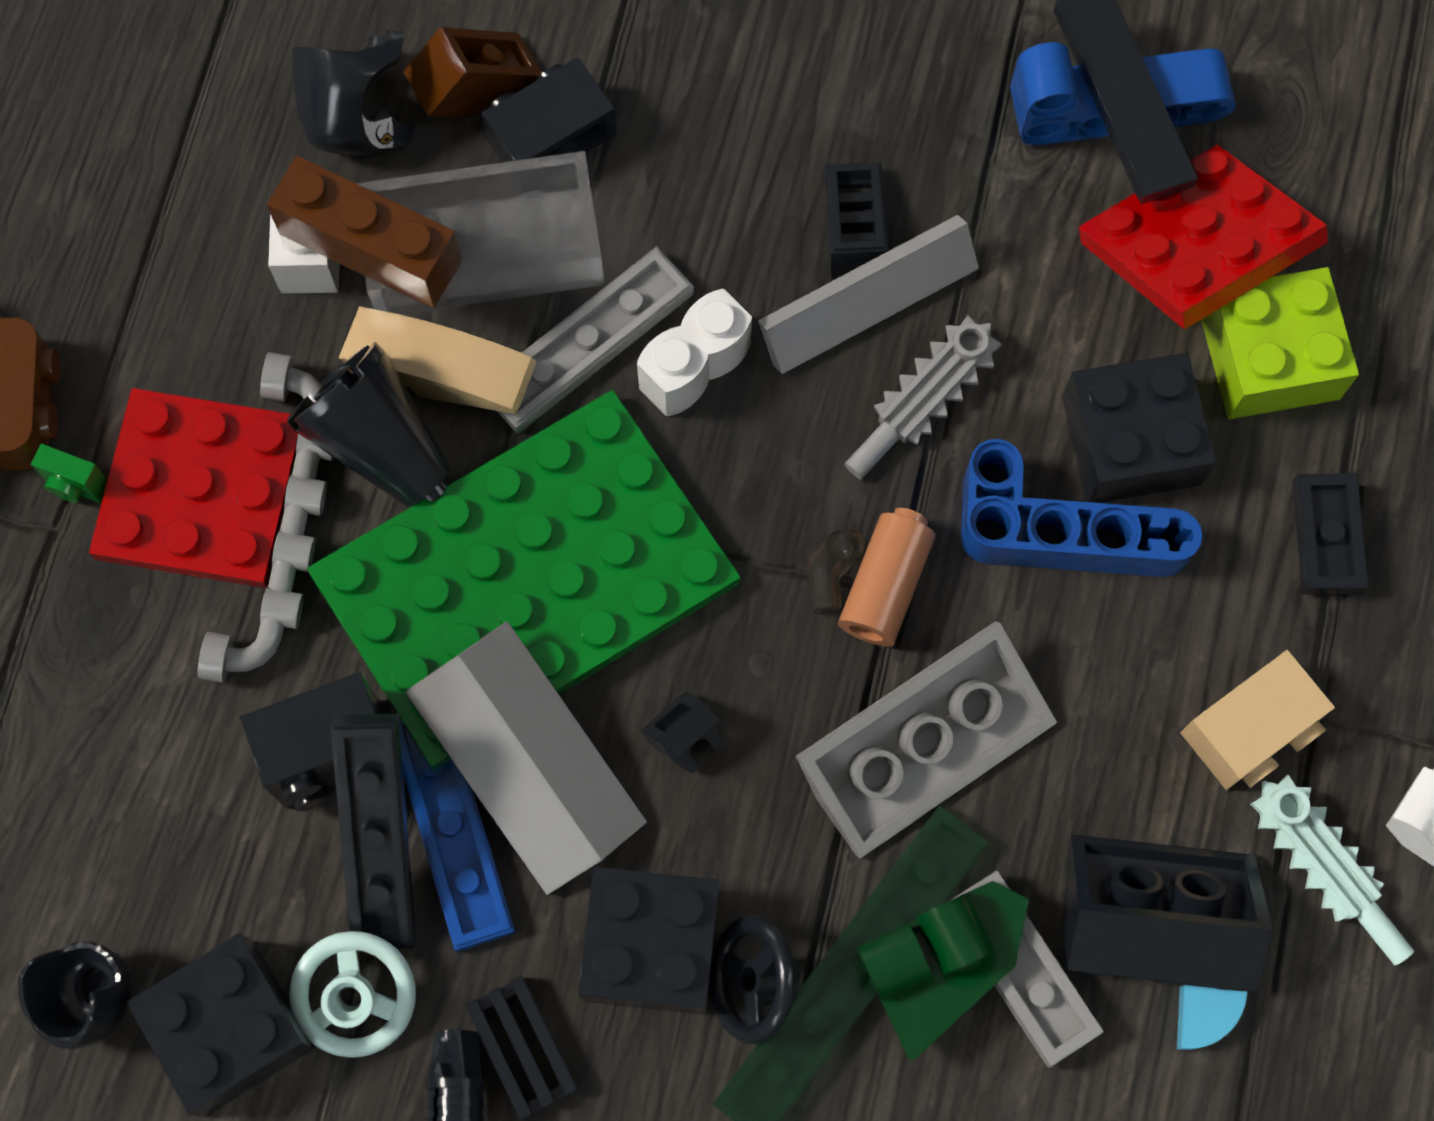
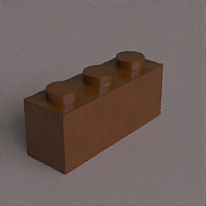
M296 155L266 203L281 236L433 309L463 261L455 230Z

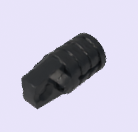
M452 1029L435 1033L430 1074L427 1080L428 1099L426 1109L428 1110V1118H426V1121H484V1117H482V1109H484V1098H482L484 1079H482L478 1032Z

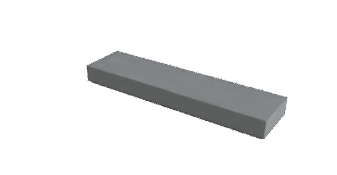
M956 215L758 320L775 368L783 374L978 270L979 267L968 223L959 215Z
M655 247L522 352L533 357L536 365L518 413L497 412L518 435L694 295V286Z

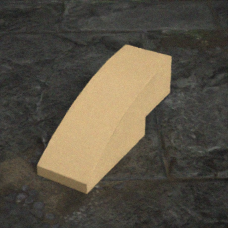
M360 306L339 355V359L344 363L366 345L371 347L373 342H377L385 351L403 385L409 387L419 397L512 414L518 413L536 365L533 357L498 343L425 320Z

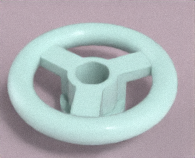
M348 931L330 935L318 941L307 950L293 972L289 997L292 1014L312 1044L336 1056L363 1057L385 1049L403 1033L414 1011L416 988L414 977L407 961L392 944L370 933ZM357 950L376 956L389 968L396 983L397 1000L374 992L369 981L360 975ZM337 953L339 974L324 989L321 1006L312 1012L308 997L311 978L324 960ZM352 987L358 990L361 995V1004L357 1006L347 1005L341 998V989ZM370 1013L388 1020L378 1031L361 1038H344L325 1029L331 1023L342 1028L355 1027L363 1023Z

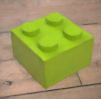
M1329 267L1271 277L1201 320L1228 420L1340 400L1359 376Z

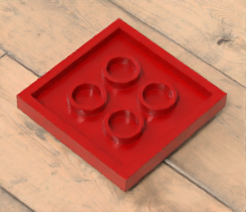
M1219 145L1213 146L1190 160L1198 177L1193 188L1142 205L1136 193L1078 227L1082 245L1184 330L1328 243L1327 225Z
M131 388L89 554L94 560L268 588L273 566L272 558L275 540L280 531L285 510L284 502L287 484L292 475L296 458L298 433L286 422L290 414Z

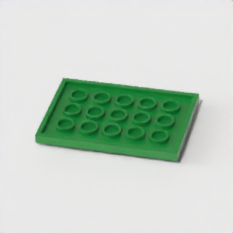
M613 390L446 486V491L437 500H422L307 567L311 578L432 771L451 762V758L409 700L405 691L504 622L508 621L558 695L735 588L739 585L741 578Z

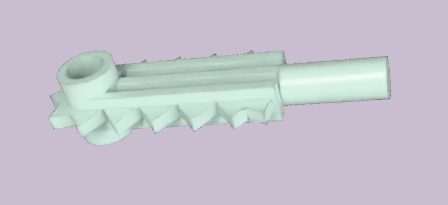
M1289 774L1278 784L1262 781V797L1250 804L1260 815L1258 829L1275 830L1274 849L1291 850L1292 857L1289 869L1307 870L1308 876L1305 889H1322L1324 896L1321 909H1332L1335 922L1344 918L1348 920L1356 917L1394 966L1410 957L1414 953V949L1374 901L1382 896L1379 891L1384 883L1373 878L1375 867L1357 865L1356 860L1359 847L1342 846L1340 844L1343 827H1328L1324 824L1327 807H1311L1309 800L1311 788L1296 787Z

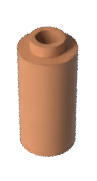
M896 508L894 513H882L880 515L838 621V626L842 630L871 644L885 647L895 644L936 537L934 531L927 526L929 521L925 516L907 508Z

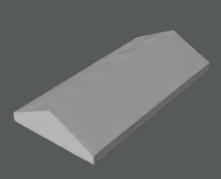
M508 621L405 691L409 700L546 895L603 860L647 823Z
M995 621L796 755V758L817 801L858 858H862L1057 724V721L1001 623Z

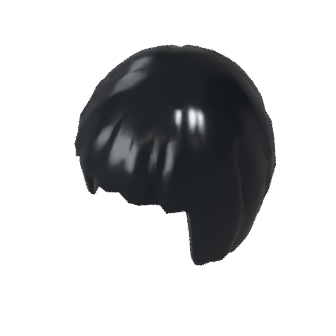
M92 941L75 942L69 944L64 949L43 953L31 959L24 969L21 970V974L18 977V998L24 1015L30 1021L34 1030L46 1042L61 1049H83L104 1040L115 1026L120 1023L128 1007L126 1002L131 999L132 989L129 983L131 978L123 959L109 947Z

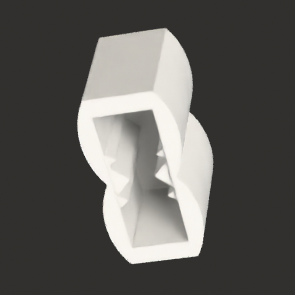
M719 289L703 296L687 311L681 326L662 332L644 348L637 362L639 389L666 417L686 410L701 397L710 379L727 374L746 356L751 344L752 316L725 289Z

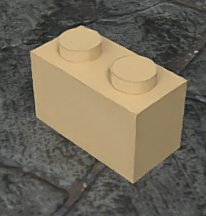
M1286 650L1193 719L1180 733L1226 791L1241 779L1251 788L1279 767L1272 757L1287 744H1290L1296 752H1299L1324 733L1326 729L1319 720L1335 707L1292 654Z

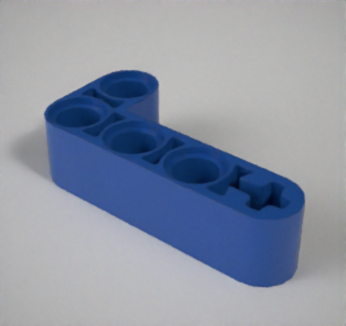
M1046 42L1032 46L1020 54L1017 59L1010 89L1020 138L1023 143L1028 145H1046L1109 136L1079 67L1072 66L1069 50L1066 45L1058 42ZM1200 49L1142 57L1174 127L1217 121L1235 110L1234 92L1225 54L1221 50Z
M991 439L979 444L972 452L963 480L961 542L967 555L977 562L994 565L1167 577L1181 572L1201 545L1203 537L1201 526L1196 518L1186 511L1175 508L1022 497L1023 459L1014 445L1001 439ZM990 464L998 466L1005 472L1007 480L1000 483L989 482L982 477L979 468ZM984 520L994 521L1002 527L1005 537L998 540L986 539L979 533L976 524ZM1046 524L1055 526L1062 533L1064 542L1054 545L1044 542L1038 536L1036 527ZM1099 529L1113 530L1122 539L1123 547L1111 549L1104 546L1098 540L1096 531ZM1162 535L1170 536L1171 545L1179 547L1176 552L1169 550L1168 541L1160 539ZM1138 544H1144L1142 550L1137 549Z

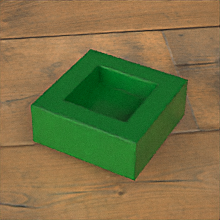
M40 444L30 465L46 481L44 488L48 492L73 503H77L80 496L101 503L108 479L96 464Z

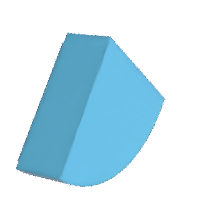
M1191 985L1180 986L1177 1050L1202 1048L1226 1036L1237 1024L1243 1013L1247 992Z

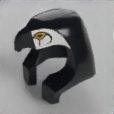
M386 30L385 37L374 34L369 37L368 47L359 51L293 47V82L298 116L307 141L319 150L333 154L374 156L387 150L404 147L410 143L415 128L414 121L410 120L407 123H399L387 112L380 109L370 118L365 117L362 112L363 94L369 80L374 75L398 62L401 56L404 34L393 30Z

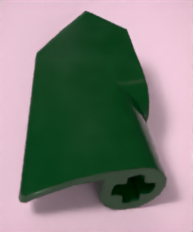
M991 881L916 916V920L857 947L908 1059L915 1060L1016 966L1029 902L1028 898Z

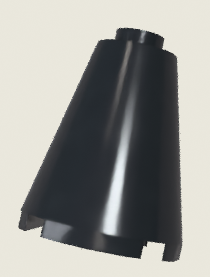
M373 342L371 347L366 345L329 374L321 382L323 386L313 396L316 402L314 403L306 396L286 421L296 433L406 507H410L424 499L435 501L446 491V486L450 485L445 477L451 467L385 351L377 342Z

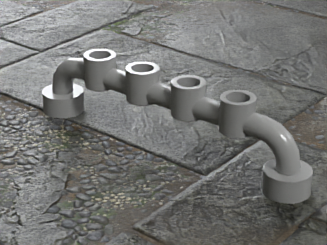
M272 352L267 353L261 375V398L286 402L289 391L300 394L303 398L308 396L315 403L316 401L313 396L323 385L311 374L293 368V356ZM299 434L293 472L289 478L285 494V510L282 524L273 550V566L270 580L263 596L257 638L250 646L233 648L232 635L207 631L199 655L198 679L224 683L228 672H248L263 666L276 653L283 636L284 627L298 629L302 615L304 595L292 592L296 570L308 572L307 567L312 565L315 551V537L305 536L304 531L308 514L322 515L327 493V481L316 480V474L320 459L329 461L334 459Z

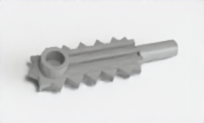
M967 315L960 326L946 325L948 342H930L932 359L915 358L914 360L917 375L899 374L901 392L884 391L885 402L874 405V409L879 414L881 425L844 463L851 474L861 480L898 440L904 444L910 441L918 445L921 434H932L929 417L947 418L945 401H963L960 384L978 385L976 368L993 369L992 354L1002 344L990 336L991 323L979 325Z

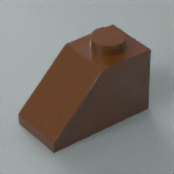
M440 27L403 71L416 94L418 103L428 116L469 118L489 108L495 99L505 93H517L536 82L537 78L542 74L519 33Z

